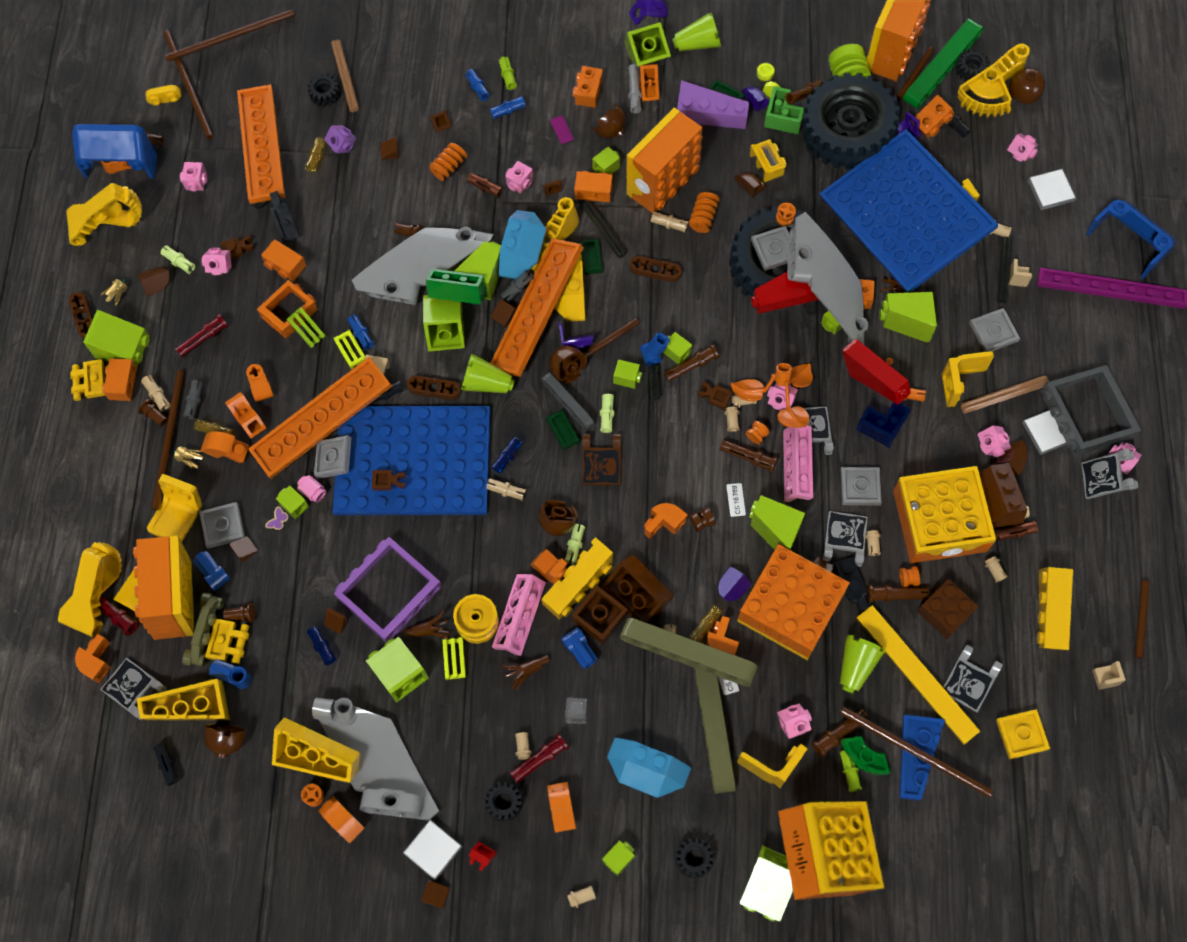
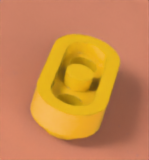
M175 85L152 88L145 93L146 101L152 105L176 102L181 98L180 88Z

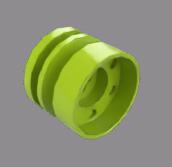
M858 44L843 45L832 51L829 55L828 62L833 73L832 76L844 77V73H850V76H856V73H861L862 77L865 78L868 75L871 76L862 46Z

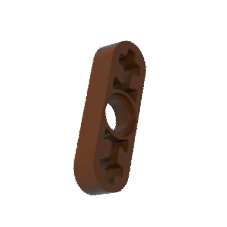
M635 256L630 260V271L633 274L669 282H677L681 278L682 270L678 264L642 256ZM637 263H640L639 268H636V267H635V265H637ZM652 266H659L661 270L655 273L650 268ZM672 270L676 271L674 275H671Z
M75 292L70 295L68 301L78 334L84 340L87 335L85 334L86 329L84 326L87 325L90 328L93 317L86 297L80 292ZM78 299H80V300H79L80 305H81L80 308H79L78 305L76 304ZM87 313L86 319L78 320L80 314Z
M416 375L411 376L407 380L408 390L414 395L447 400H456L461 395L460 386L455 381ZM418 382L419 385L416 386V388H413V385H415V383ZM432 384H437L439 389L431 392L429 387ZM455 388V391H453V393L450 394L449 390Z

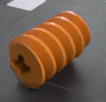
M449 143L447 148L443 150V153H440L438 158H435L434 162L429 165V169L436 178L444 181L443 176L449 178L448 172L453 173V167L458 168V163L463 162L461 157L466 159L468 157L467 153L459 145Z
M710 192L698 194L691 219L689 220V226L696 232L707 233L710 231L708 227L712 226L711 221L714 219L713 215H715V209L718 207L717 203L720 201L716 194Z

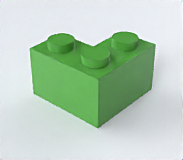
M773 87L766 113L765 128L799 134L804 108L788 105L785 101V95L791 92V90Z

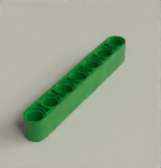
M970 18L967 19L909 87L902 100L919 109L957 64L960 54L964 53L965 50L968 51L979 38L984 27Z

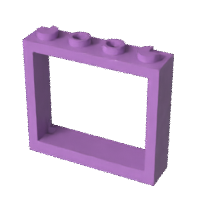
M388 537L378 544L377 550L373 554L365 557L363 564L359 568H355L345 582L337 586L334 595L384 642H387L406 626L442 588V585L436 577ZM393 549L429 582L382 629L349 600L346 595Z

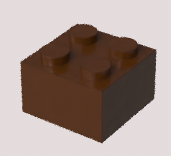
M948 579L917 612L943 637L948 639L979 606Z
M596 585L571 615L572 622L604 646L628 616V609Z

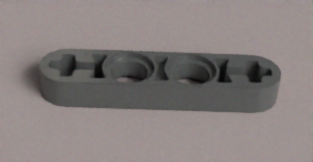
M547 372L540 378L544 386L584 430H588L594 425L587 412L550 372Z

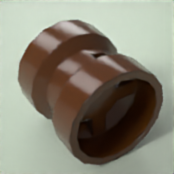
M708 507L702 509L700 513L690 514V520L696 532L702 531L706 526L711 527L716 524L714 516Z

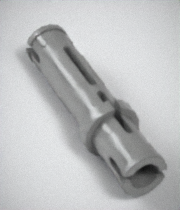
M631 64L628 67L630 111L639 113L641 112L640 100L642 98L639 67Z

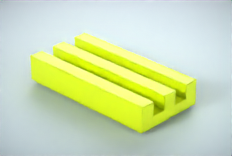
M350 330L333 338L351 370L354 366L359 365L365 360V355ZM347 336H349L361 356L360 358H357L346 339ZM339 340H343L354 361L351 362Z
M463 638L442 639L445 679L466 678ZM450 644L452 654L453 675H450L449 672L448 645ZM455 644H459L461 674H457Z

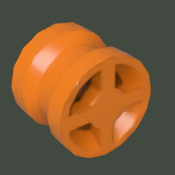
M790 203L779 205L776 221L782 226L792 224L796 214L795 207Z
M755 421L752 424V428L745 432L747 438L757 445H760L763 437L768 436L770 433L768 428L759 421Z
M913 566L911 569H899L900 583L903 588L909 585H920V575L917 566Z
M308 784L303 788L301 798L307 805L317 807L324 801V791L316 784Z

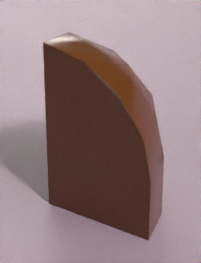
M741 173L734 178L752 198L766 189L765 184L751 173Z
M153 268L137 274L147 296L161 291L168 284L169 272L166 268Z
M1023 440L1011 444V448L1006 450L1005 454L999 456L994 464L1010 463L1014 475H1020L1025 467L1028 456Z

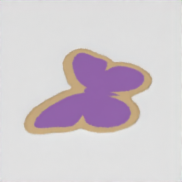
M276 507L274 518L269 520L265 527L276 530L282 529L284 526L283 522L288 520V514L283 512L281 507Z

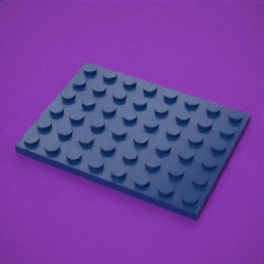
M907 129L890 140L887 146H882L880 152L862 161L819 193L823 201L907 293L915 290L998 228V223Z
M366 406L338 428V437L348 435L352 438L349 473L335 476L333 515H487L488 490L486 487L489 471L490 406ZM373 470H392L393 475L400 472L405 473L406 478H401L398 482L405 483L406 488L399 489L396 486H392V491H373Z

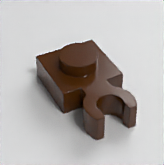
M251 236L244 237L242 241H239L238 237L220 242L222 250H230L231 259L244 256L242 252L244 250L253 251L255 249L253 244L247 245V243L252 242Z
M702 382L701 387L706 389V392L698 390L697 396L709 398L708 404L725 411L733 392L718 385H715L714 389H712L708 383Z
M373 470L372 490L392 491V486L404 489L406 488L405 483H399L398 481L401 478L405 479L406 474L400 472L393 475L392 470Z

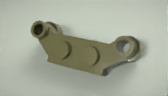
M205 592L202 594L200 600V607L202 609L191 641L192 650H185L182 659L183 665L205 666L207 658L204 654V648L210 640L209 631L216 620L215 612L217 609L221 610L223 608L224 598L215 597L213 594Z

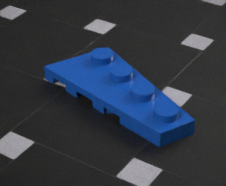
M903 715L902 740L934 757L945 719ZM901 749L899 798L920 801L922 800L931 765Z

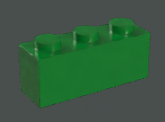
M431 269L425 279L428 298L481 304L486 295L484 275Z

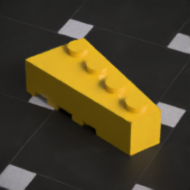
M596 537L591 541L593 546L590 550H584L579 555L580 558L577 561V565H572L566 570L563 576L564 580L558 579L542 598V605L559 620L563 616L567 617L572 612L574 604L582 602L587 595L585 593L590 588L594 589L599 584L600 577L603 574L607 575L613 569V552Z
M1054 567L1038 569L1039 631L1037 633V643L1039 648L1069 650L1073 569Z
M219 679L136 698L140 719L230 720L223 681Z
M285 717L274 728L272 765L348 783L352 781L359 771L360 752Z

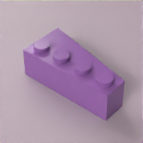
M681 80L677 107L680 112L697 124L746 129L749 102Z

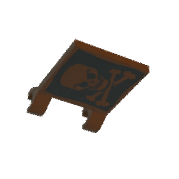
M583 434L582 485L620 486L621 435H613V448H590V434Z

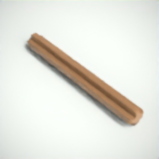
M333 40L331 44L350 112H355L359 110L342 45L340 40Z
M1041 376L963 402L960 408L966 414L1043 388L1049 380L1047 376Z

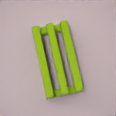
M301 307L286 319L310 348L315 346L321 338L325 337L324 333ZM299 313H300V314L303 316V318L309 323V325L315 330V332L318 334V336H316V335L312 332V330L306 325V323L300 318V316L298 315ZM294 318H296V320L302 325V327L308 332V334L314 340L310 341V339L293 321Z

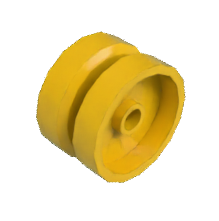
M468 595L461 599L454 609L453 619L460 636L469 643L479 644L487 642L497 632L499 618L496 607L484 595Z

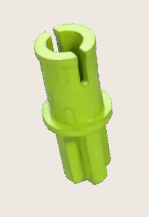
M503 56L499 60L502 70L501 76L505 80L506 88L512 90L517 87L514 70L511 68L509 58Z
M843 750L840 752L844 768L842 772L846 776L849 792L859 791L862 789L857 772L859 768H856V765Z

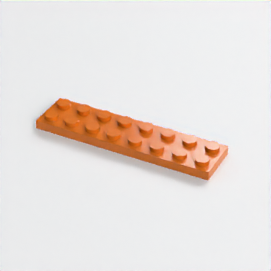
M272 85L237 90L249 203L271 200L269 193L274 191L278 192L280 198H285Z
M551 239L533 275L534 278L530 281L490 364L508 374L521 377L583 250L581 244Z
M368 357L252 445L249 451L268 477L272 479L390 389L392 385L372 359Z

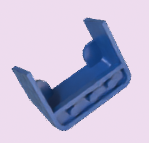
M76 124L73 126L72 138L75 164L84 178H88L89 169L94 166V161H127L132 169H145L149 178L154 179L157 153L142 127L137 125Z
M1115 200L1094 219L1086 233L1089 236L1110 215H1113L1151 244L1160 253L1149 263L1141 275L1142 279L1176 246V240L1171 234L1125 200Z

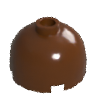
M1023 68L1012 77L1008 91L1012 98L1015 97L1022 104L1035 103L1043 95L1045 79L1039 70Z
M617 104L614 105V111L610 109L597 122L599 127L596 128L594 126L592 129L601 138L612 139L615 136L619 138L625 132L623 127L626 124V115Z
M567 345L555 350L549 361L552 375L564 384L571 383L579 378V372L582 368L585 370L587 364L586 355L578 348Z
M547 500L544 505L541 504L538 518L541 528L551 536L568 534L572 531L578 519V511L575 507L572 506L570 508L566 506L567 502L561 500Z
M207 724L204 730L205 746L219 758H227L228 754L238 752L243 746L246 737V729L234 725L225 727L221 726V724Z

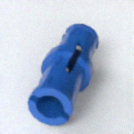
M469 69L468 73H465V77L470 82L471 89L477 93L481 101H486V96L489 98L490 94L484 87L483 80L479 79L474 69Z
M520 96L511 101H504L503 104L489 110L492 118L496 119L506 114L510 115L513 111L526 107L523 97Z
M354 314V319L351 316L348 317L347 322L353 329L355 338L359 339L364 350H369L368 345L371 349L374 346V342L368 335L367 328L359 320L358 315Z

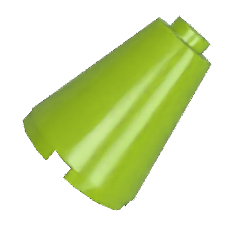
M708 13L677 32L675 38L672 39L675 49L679 48V51L721 47L712 13Z
M471 354L461 390L507 394L508 390L512 391L514 380L511 379L512 375Z
M847 635L839 683L843 685L842 689L850 693H854L855 690L859 691L884 655L886 649L861 638L857 640L854 639V636Z

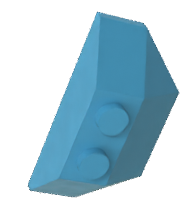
M517 210L509 217L500 248V277L517 279L525 270L531 269L538 263L546 228L534 212Z
M614 738L607 756L619 783L656 798L684 788L691 767L673 756L635 741Z

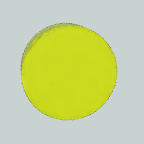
M763 63L757 69V76L762 81H769L774 77L775 69L771 64Z
M767 82L764 85L763 92L768 98H771L774 86L780 87L777 83Z

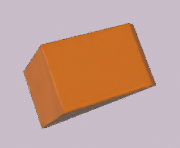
M657 64L640 66L642 101L659 100Z

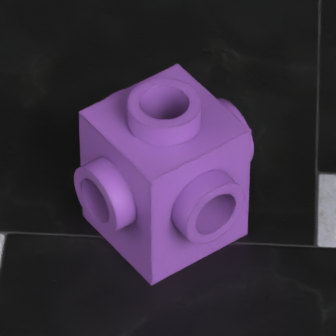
M333 125L330 127L324 141L331 146L334 152L348 153L353 148L356 137L343 125Z

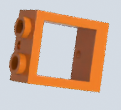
M289 280L257 309L260 317L285 339L295 329L288 321L283 323L271 311L291 292L305 302L301 308L309 317L317 311L316 300L309 293L306 295L297 283L293 284ZM299 313L298 315H299L300 318L305 322L306 320H305V319L303 318V316ZM294 318L293 321L300 327L301 324Z

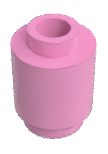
M310 475L303 476L297 483V490L310 501L318 503L326 495L324 486Z

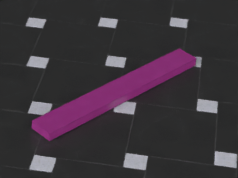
M1041 267L1038 270V287L1182 309L1187 307L1186 289Z

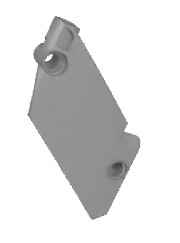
M804 212L795 218V227L791 229L788 237V279L790 281L808 283L811 291L829 310L848 335V344L854 339L864 344V332L868 329V322L864 318L861 282L829 237Z
M462 227L460 229L424 228L384 254L353 278L352 282L357 291L365 292L371 297L416 305L420 287L426 286L425 279L431 269L448 271L472 254L484 241L495 242V235L474 231L469 227ZM466 235H471L468 240H463ZM397 287L395 292L390 293L392 288Z
M315 698L312 714L314 719H319L327 737L360 752L359 771L352 779L351 784L355 791L363 792L360 804L361 811L420 820H430L439 812L390 718L353 706L352 702L347 698H341L337 701ZM344 708H349L345 713L340 712ZM389 800H396L394 805H386Z

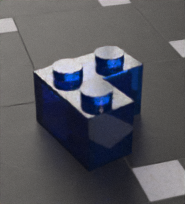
M893 402L887 414L884 415L868 406L859 420L856 430L890 448L907 421L912 409L901 403L897 405Z

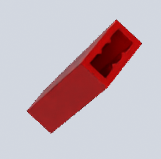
M787 271L754 289L751 303L753 308H756L757 313L760 314L819 299L811 291L808 283L790 281Z
M854 339L842 350L848 374L852 378L897 405L911 394L908 380L859 340Z

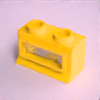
M770 139L758 144H752L749 154L750 157L756 156L757 168L764 170V182L784 175L786 167L785 159L783 157L780 158L778 155L779 150L776 143L772 144Z

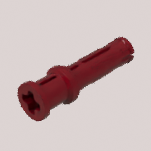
M217 314L215 319L208 324H203V328L175 349L183 358L184 355L209 337H215L216 333L229 326Z
M103 595L100 596L99 601L101 605L97 608L111 619V623L114 626L121 628L125 636L132 635L137 630L139 622L132 620L127 616L125 610H119Z
M558 733L554 740L547 745L543 744L538 753L510 773L515 781L519 783V781L548 760L553 761L557 754L564 749H569V747Z

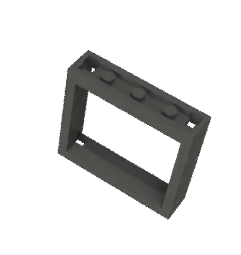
M1107 365L1047 382L1040 391L1043 395L1042 399L1046 401L1050 414L1058 425L1059 432L1067 443V448L1070 449L1074 457L1133 439L1141 431ZM1095 379L1121 431L1083 442L1057 390Z

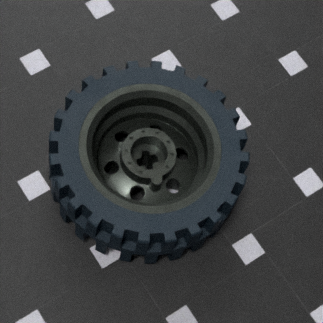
M844 73V77L834 75L831 81L823 80L820 88L818 86L813 88V94L808 95L807 102L804 104L802 131L803 139L807 141V148L809 151L813 149V156L816 159L821 157L822 163L827 165L830 162L833 164V168L838 169L839 166H846L845 170H851L852 166H857L865 159L880 152L882 146H887L890 140L897 136L900 107L899 105L897 106L896 96L891 97L892 90L889 87L885 89L882 81L875 82L873 81L874 77L868 75L865 78L862 77L861 73H856V76Z
M772 207L771 211L768 212L765 209L759 210V215L757 216L754 213L751 214L748 218V223L743 221L740 224V229L736 230L729 259V266H731L730 274L731 277H735L734 284L736 287H742V294L744 296L749 294L753 297L754 289L788 271V263L764 271L751 242L752 236L783 227L776 221L777 207ZM796 210L793 223L786 226L789 233L795 227V218L801 215L802 211Z

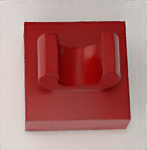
M478 842L468 855L471 857L469 863L472 865L475 861L481 863L479 870L482 871L494 859L497 852Z

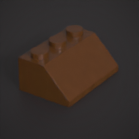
M1010 463L991 465L980 472L979 475L993 528L1024 523L1028 509Z
M635 555L622 560L602 585V588L611 597L628 609V615L631 618L645 623H650L674 598V595Z

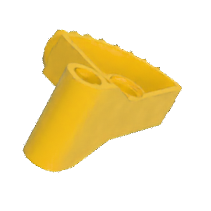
M1026 44L1014 46L994 64L962 84L957 93L958 99L962 102L961 108L966 106L967 112L973 110V115L978 112L980 117L986 114L987 118L990 114L994 118L997 116V113L1000 116L1004 115V112L1009 114L1012 99L1005 81L1025 67L1030 52L1029 47ZM971 89L977 96L985 99L1002 97L1003 103H981L969 97L965 92Z
M111 183L85 204H74L66 210L69 243L74 246L84 245L86 243V234L91 235L93 229H96L102 223L124 227L137 225L142 214V206L137 194L127 186L122 187ZM118 201L126 204L130 209L122 210V206Z
M564 197L559 200L557 211L552 215V218L545 227L546 234L538 263L529 269V274L532 273L534 275L549 243H546L552 238L565 240L578 226L579 217L571 198Z
M94 542L90 548L82 552L73 595L60 608L58 615L59 623L93 638L101 632L103 623L95 619L101 615L100 609L97 608L101 605L99 601L100 596L119 578L122 572V558H120L121 554H119L116 548L106 543Z

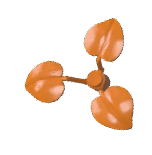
M786 363L778 364L776 366V374H772L765 388L760 381L754 379L731 382V388L739 398L745 401H758L763 398V393L767 392L775 380L777 385L785 386L787 408L779 411L778 421L782 425L792 428H801L808 425L809 415L807 411L799 406L790 407L789 384L795 387L811 385L813 375L810 363L791 367Z

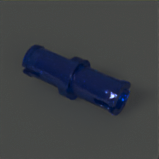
M513 436L506 448L500 451V456L491 468L501 474L509 461H513V456L523 443Z
M313 626L308 629L307 634L314 644L313 648L321 656L324 665L328 666L334 663L336 657H334L329 648V642L327 639H324L319 627Z

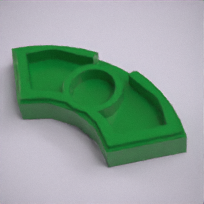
M862 736L840 740L847 756L860 769L874 775L890 774L885 753H877L871 750L865 744Z

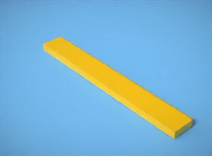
M873 605L856 618L878 645L886 649L885 653L939 717L945 719V724L963 745L980 732Z

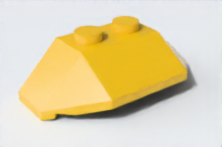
M582 254L579 256L554 307L567 322L585 321Z

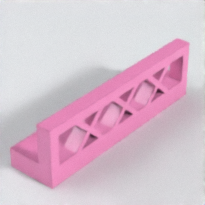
M807 425L801 428L788 427L783 430L784 502L790 503L797 498L810 500L813 498L812 426Z
M531 574L516 575L492 648L507 650L516 656L522 655L546 582ZM522 580H525L524 586L520 589ZM519 598L518 604L514 607L515 601ZM513 617L511 623L507 625L508 620ZM506 635L504 644H501L502 638Z

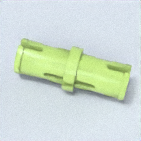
M168 245L164 246L167 250L162 248L161 255L169 259L172 265L180 267L187 274L192 273L190 270L194 271L195 264L184 258L182 253H177Z
M612 394L602 395L600 431L603 433L612 432V419L615 414L613 410L614 395Z
M575 524L572 530L564 560L569 564L572 556V565L577 564L578 553L583 545L581 541L586 528L581 525L579 532H577L579 524Z

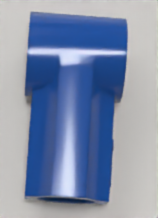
M656 333L650 342L640 347L646 366L657 365L661 362L660 355L670 342L668 336H665L663 333Z
M207 551L200 552L195 556L193 562L214 591L230 580L226 572L220 565L216 564Z
M578 627L561 637L563 644L570 653L572 652L583 670L598 661Z
M217 659L211 664L209 676L235 685L239 689H245L251 684L252 677L244 668L236 667ZM244 674L243 679L237 682V677Z

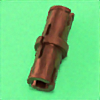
M470 173L467 178V183L497 198L503 192L502 187L491 183L487 178L483 179L474 173Z
M1032 521L996 529L995 533L998 541L1011 538L1019 539L1024 535L1038 533V527L1036 522Z

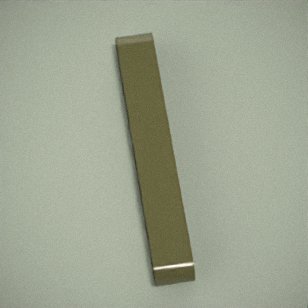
M627 618L619 636L624 642L746 687L751 686L758 666L751 661L634 618Z
M694 668L714 794L735 791V781L718 679L715 675Z

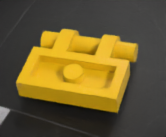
M102 359L83 362V369H80V366L77 364L72 365L70 378L73 381L71 394H73L74 401H80L83 392H85L87 399L105 396L102 392V384L105 382L104 362ZM84 377V384H80V379Z
M216 619L205 657L211 660L217 659L226 662L228 655H233L231 663L239 665L241 657L245 653L243 649L245 641L249 638L248 630L250 626L242 624L240 631L235 630L237 625L235 622ZM233 637L238 638L235 648L230 647Z

